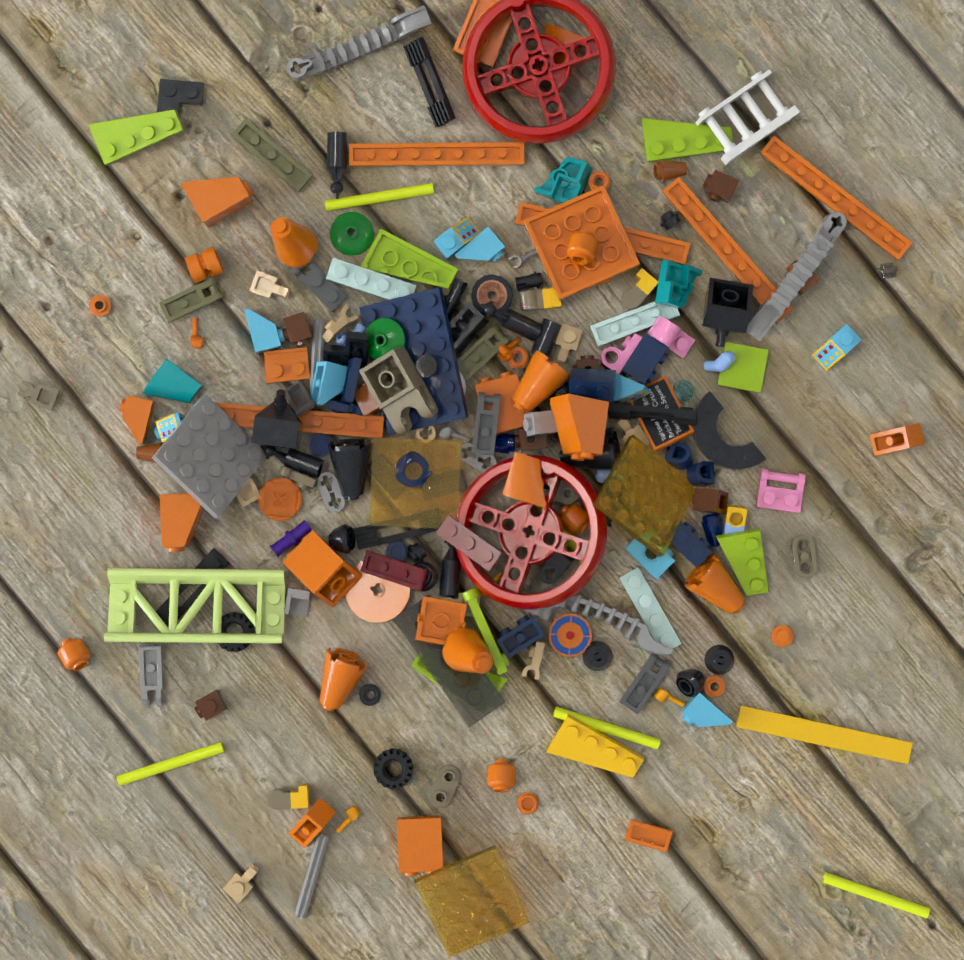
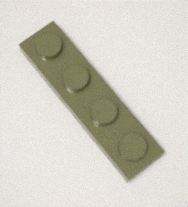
M247 118L232 133L234 138L298 193L312 178V175Z

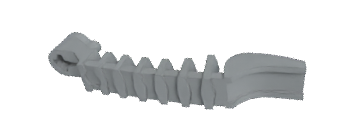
M423 5L396 16L391 20V24L386 25L382 23L380 29L375 30L372 28L370 29L371 32L366 35L362 33L359 38L354 40L350 38L348 39L349 42L345 44L338 43L337 47L333 49L328 47L321 54L315 52L299 58H293L287 64V72L295 81H302L314 75L327 73L330 69H336L342 64H348L354 59H360L361 56L372 54L375 50H381L384 46L395 44L396 41L403 40L410 34L433 23L426 7ZM296 65H299V67L301 68L300 74H297L295 72Z
M834 212L824 217L813 236L814 240L806 246L807 250L800 254L801 258L792 265L793 269L786 273L784 281L779 282L778 289L770 293L772 297L769 300H765L750 319L747 332L758 341L762 340L771 326L784 313L783 311L786 307L790 306L792 299L798 295V291L801 287L805 286L807 279L813 275V271L816 267H819L821 260L827 256L826 253L834 246L836 239L847 224L846 217L842 213ZM836 218L838 226L832 227L833 222L831 220Z
M580 595L573 596L552 607L524 610L533 616L548 621L553 609L560 608L565 610L566 606L569 605L571 606L570 610L577 613L579 606L583 605L585 607L581 614L588 616L591 609L596 610L594 618L600 620L603 613L608 616L604 622L609 625L612 624L614 618L619 619L615 629L620 632L626 623L630 624L624 635V638L628 640L632 638L637 628L640 629L637 643L641 649L662 656H670L673 651L656 642L650 636L648 627L640 623L639 619H633L626 613L622 614L615 608L610 609L605 604H597L591 599H583Z

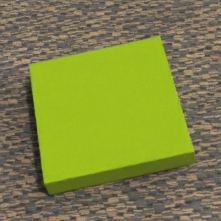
M725 342L723 352H733L735 354V361L726 371L719 372L717 385L761 393L769 350Z

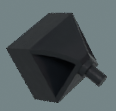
M716 278L709 279L702 326L716 330L715 346L724 347L725 338L729 332L746 333L751 316L753 285Z
M283 389L277 390L274 402L255 416L251 443L299 450L303 423L288 404Z

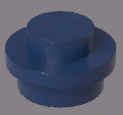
M394 541L388 545L386 549L388 557L404 561L407 558L408 549L403 542Z

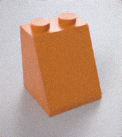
M239 177L188 181L181 184L202 222L207 227L214 225L253 202L250 196L254 195L246 180L241 181Z
M573 394L550 398V405L563 454L571 456V459L576 461L594 459V456L602 455L609 402Z
M189 493L160 495L162 548H167L168 552L184 551V547L190 546L203 514L204 508Z
M313 530L303 537L300 544L282 562L314 595L332 608L362 577L354 567Z

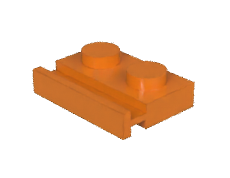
M307 347L263 351L267 384L310 379Z

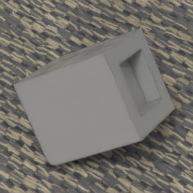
M288 588L284 614L306 617L309 610L311 591Z

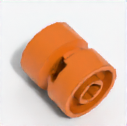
M214 246L202 250L201 255L195 253L185 257L188 270L195 284L207 280L208 275L215 277L224 273Z

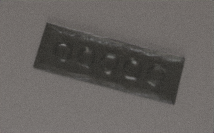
M420 600L395 617L393 621L470 728L503 705L505 700L486 673L460 672L448 666L442 654L443 646L445 645L415 640L418 626L416 620L422 604V600Z

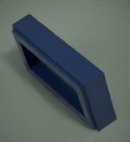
M354 357L348 362L341 402L349 404L354 401L362 361L360 358Z

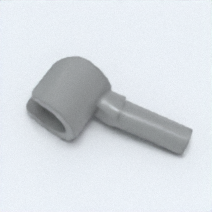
M535 249L525 255H513L509 258V261L518 258L519 264L513 268H520L524 261L538 253Z
M444 426L438 434L447 441L453 436L469 443L471 438L459 434L447 426Z

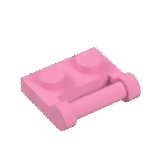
M761 468L756 507L800 513L806 475L803 473L794 475L772 472L769 469ZM767 480L795 483L796 490L766 486Z

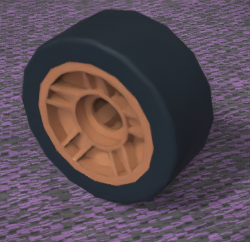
M493 274L483 276L477 280L471 293L473 306L484 316L486 315L479 307L480 304H487L493 301L496 309H508L513 297L512 288L507 280ZM491 291L496 294L494 300L488 298V294Z

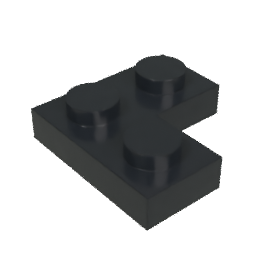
M160 79L157 112L177 110L180 116L181 104L202 106L204 83Z
M347 331L345 346L324 344L323 361L348 367L349 360L356 357L362 359L360 369L367 366L369 333Z

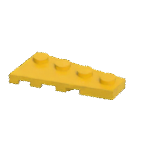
M570 714L567 715L546 749L547 753L632 778L644 761L642 755Z

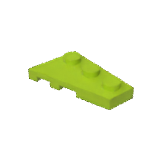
M760 529L716 535L746 595L767 593L768 584Z

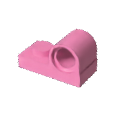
M658 316L647 333L681 358L685 357L695 341L677 325L661 316Z
M636 333L632 337L628 335L622 344V347L625 348L623 352L615 347L606 348L600 356L601 364L608 370H616V374H619L642 337ZM606 353H615L617 361L613 364L608 363L605 360Z

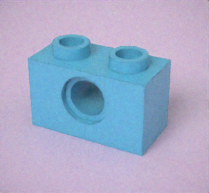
M642 530L624 549L655 579H658L675 561L672 558L674 553L666 545L662 548L656 542L659 538L651 530H648V532ZM650 546L657 550V555L654 559H648L645 555L646 549Z

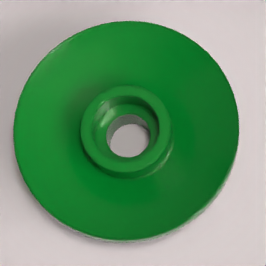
M358 212L341 214L334 220L330 229L332 244L339 252L345 255L353 256L365 252L370 247L374 237L371 222L367 217ZM349 229L356 231L354 236L350 237L347 235Z
M377 319L366 329L365 333H369L368 354L375 360L392 349L405 347V333L399 323L392 319ZM381 336L384 338L383 344L379 342Z

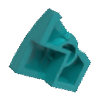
M567 157L557 170H553L548 175L550 178L541 187H535L534 192L559 203L566 202L582 195L592 168L585 161Z
M662 260L655 303L683 308L688 294L694 289L693 281L696 276L702 275L703 270L691 265H681L670 260Z
M166 358L143 390V393L145 395L191 403L203 386Z

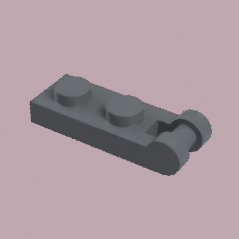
M312 261L303 267L288 268L331 312L347 298L332 281L326 279V275ZM308 266L311 271L305 276L301 271Z
M479 392L472 453L494 456L501 394H494L493 396L485 395V392ZM484 403L493 404L492 411L484 410Z
M650 654L619 701L636 714H639L672 664L668 660H662L657 654ZM653 664L660 668L657 674L650 670Z

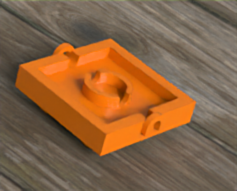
M423 596L421 610L416 620L418 626L415 640L445 645L450 633L459 628H465L466 622L464 618L467 604Z

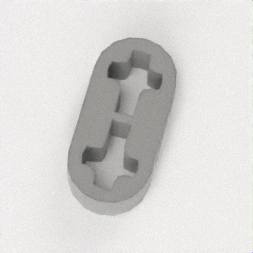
M464 443L458 449L459 458L481 472H484L485 469L482 468L483 464L477 461L479 457L484 460L489 457L491 458L490 463L496 464V459L492 455L475 454L477 455L476 459L470 456L467 459L463 458L464 453L461 452L462 449L472 448L473 444Z
M324 472L320 474L317 480L319 490L327 509L332 512H339L345 507V498L341 495L336 476L330 472ZM324 476L333 478L334 482L331 483L332 491H329L326 485L322 486L321 482L324 481ZM331 493H334L336 499H341L337 509L335 506L329 505V502L332 501Z

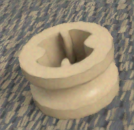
M433 426L428 427L429 431L432 430V435H429L427 440L423 439L424 436L420 437V432L424 428L416 430L419 441L430 443L434 440L436 431Z

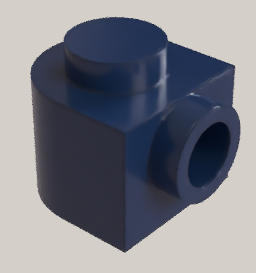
M676 442L672 444L665 453V460L671 468L685 470L693 464L694 459L691 450L684 443Z
M702 461L691 465L686 471L689 483L700 487L715 484L714 462Z

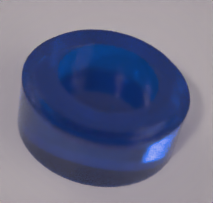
M323 434L315 435L310 441L312 453L317 456L327 455L329 453L328 443L331 442L330 438Z

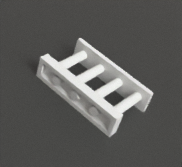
M770 69L765 73L759 71L751 77L752 82L714 108L710 109L707 107L698 114L699 119L695 122L696 125L699 126L706 121L725 148V154L721 157L725 166L800 113L795 105L790 109L787 106L784 107L766 82V79L772 73ZM757 85L777 111L776 115L778 117L773 121L765 117L748 93ZM739 97L742 98L760 124V130L755 133L752 130H748L731 106V103ZM722 109L743 136L741 137L743 141L738 145L729 140L713 117Z

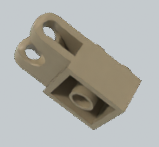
M404 346L392 349L359 370L380 409H383L396 433L404 435L412 428L409 416L411 407L415 408L424 418H432L438 413V407Z

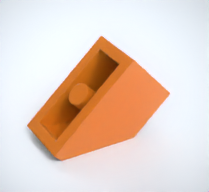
M127 395L126 399H123L121 402L120 412H123L122 417L136 441L145 444L156 402Z
M920 423L870 434L874 456L925 444Z
M319 798L288 834L305 848L325 827L336 811Z

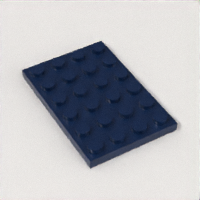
M438 287L359 307L363 326H365L364 332H366V329L373 321L380 318H389L399 323L405 333V349L438 407V413L432 418L422 417L415 408L411 407L409 416L412 428L410 431L469 418L442 288ZM382 336L379 338L380 344H383L384 338ZM370 356V361L372 363L373 361H375V359H373ZM382 410L381 414L384 416L386 436L398 434Z

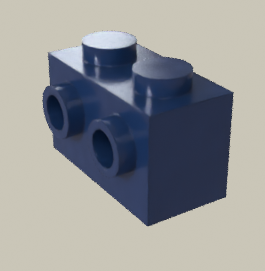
M646 333L621 372L642 385L645 382L650 384L657 373L653 371L658 363L662 365L669 355L666 353L668 347Z
M572 368L569 379V394L614 402L616 370Z
M678 521L663 537L690 564L697 568L712 553L709 549L711 545L703 537L698 539L693 534L695 529L687 521L684 524Z
M525 615L516 621L518 625L510 630L508 626L497 633L499 638L496 641L508 659L545 636L534 616L529 618L528 615Z

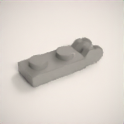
M162 645L139 646L140 690H142L143 707H149L150 704L148 690H156L157 707H162V690L164 689Z

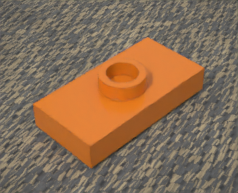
M630 819L624 840L667 852L673 830Z

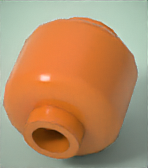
M586 230L574 233L570 237L567 254L571 261L578 265H585L593 261L598 248V240L591 232Z
M577 503L571 506L566 504L558 513L561 516L563 529L570 535H581L589 526L587 511Z
M70 637L61 642V647L57 654L66 669L79 671L89 664L88 660L91 654L81 639H72Z
M507 759L495 760V763L489 765L487 769L488 786L493 788L494 792H510V788L516 785V767L508 764Z

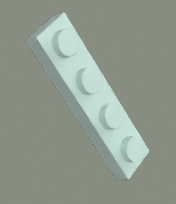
M332 258L326 276L327 280L387 300L414 294L416 288L414 284L336 258Z
M654 301L591 325L590 328L597 347L652 327L658 316L670 320L680 316L677 308L660 305Z
M639 567L619 577L653 639L670 649L682 644Z

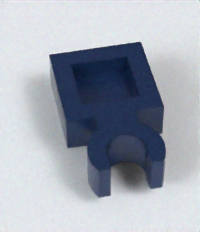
M341 394L336 395L327 402L326 408H330L333 412L348 413V411H351L354 414L363 416L357 401L354 400L349 404L341 402Z

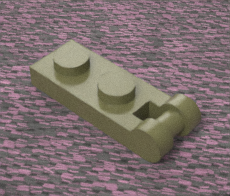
M216 278L208 279L159 302L168 323L223 299L224 295L222 291L219 292ZM209 289L211 295L205 298L203 290Z
M497 324L488 330L457 360L459 372L466 381L499 352L501 344L507 345L511 341L508 335L505 336L500 331L501 328ZM493 336L498 341L495 346L489 341Z

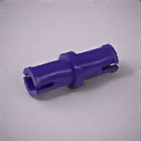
M303 520L290 532L287 530L282 538L273 545H270V548L279 557L293 545L297 546V542L309 534L312 529Z

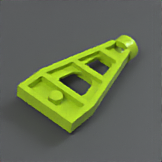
M475 587L461 593L464 601L468 603L479 633L493 658V666L496 673L500 675L507 672L506 666L509 665L505 653L499 652L477 602L478 596L481 595L479 589Z

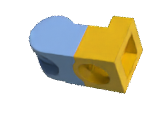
M727 504L722 534L744 531L748 510L746 507Z

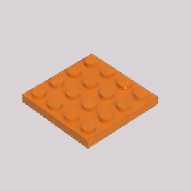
M604 185L523 220L559 301L640 266V262ZM586 230L591 232L598 240V248L593 261L585 265H578L571 261L567 254L570 237L574 233Z

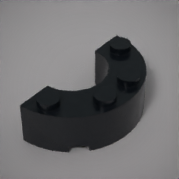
M710 391L706 393L695 409L698 415L697 426L692 425L694 430L693 438L702 455L719 467L734 470L750 468L766 460L765 456L753 442L745 446L735 447L728 445L720 438L716 422L718 415L724 407Z

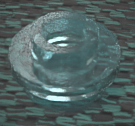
M678 381L673 386L674 393L678 399L686 402L692 398L694 387L689 381Z

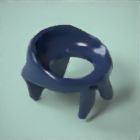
M415 451L403 455L395 466V477L399 482L409 487L419 486V488H422L424 482L432 474V471H428V462ZM412 462L418 463L422 468V474L416 480H410L405 475L406 466Z

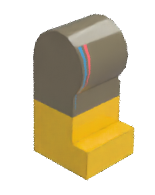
M643 268L635 276L639 279L638 283L632 290L626 291L621 298L622 306L626 310L638 308L658 284V281Z
M554 288L519 293L521 311L561 308V300L559 301Z
M299 784L296 791L274 789L268 796V804L271 808L277 810L309 808V785Z

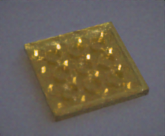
M631 435L622 448L593 505L655 555L662 557L665 555L695 494V489L698 487L690 484L683 474L635 435Z
M373 437L369 526L439 529L448 515L456 519L459 505L461 441ZM411 451H415L425 458L429 464L428 471H432V474L424 482L422 488H419V486H405L395 477V466L398 460ZM416 462L409 463L405 468V475L410 480H416L422 474V468Z
M496 845L414 879L417 890L448 957L530 923Z

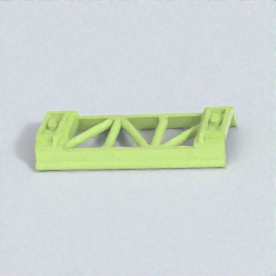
M107 569L110 593L108 631L104 633V642L282 643V640H284V611L286 604L284 570ZM137 584H170L168 627L139 592ZM180 584H207L177 625ZM232 584L257 585L256 613ZM223 588L256 627V633H222ZM214 590L212 633H183ZM136 602L160 632H135Z

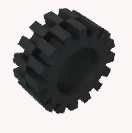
M232 612L222 616V633H226L227 627L233 623L240 625L243 633H255L254 625L245 614ZM217 643L222 649L229 652H239L250 645V643Z
M390 748L383 751L375 760L373 767L376 781L384 788L387 787L392 790L405 786L413 774L412 760L401 749ZM395 760L401 764L402 772L399 776L390 777L386 774L385 765L389 761Z

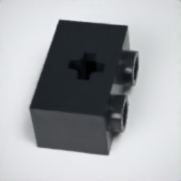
M469 302L449 323L454 348L460 354L489 322Z

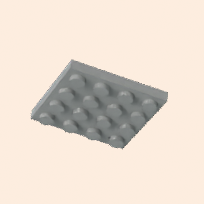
M204 394L161 445L152 459L214 518H218L266 455L258 444L251 443L252 439L215 402Z

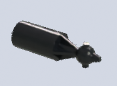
M345 132L327 133V169L333 180L330 190L334 194L335 199H338L343 191V185L340 181L347 169V133Z
M493 301L479 305L486 318L494 315L502 324V327L524 338L535 341L541 332V323L512 309H496Z
M543 318L541 332L531 348V358L536 351L550 357L562 325Z
M260 445L266 455V459L275 456L287 468L318 478L322 471L323 459L296 449H276L275 446Z
M445 540L444 543H447L450 548L441 564L439 596L458 598L461 563L456 548Z

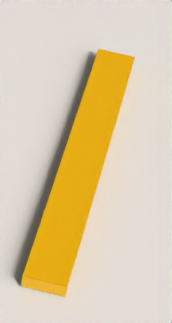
M740 705L736 727L905 764H909L913 745L909 741Z

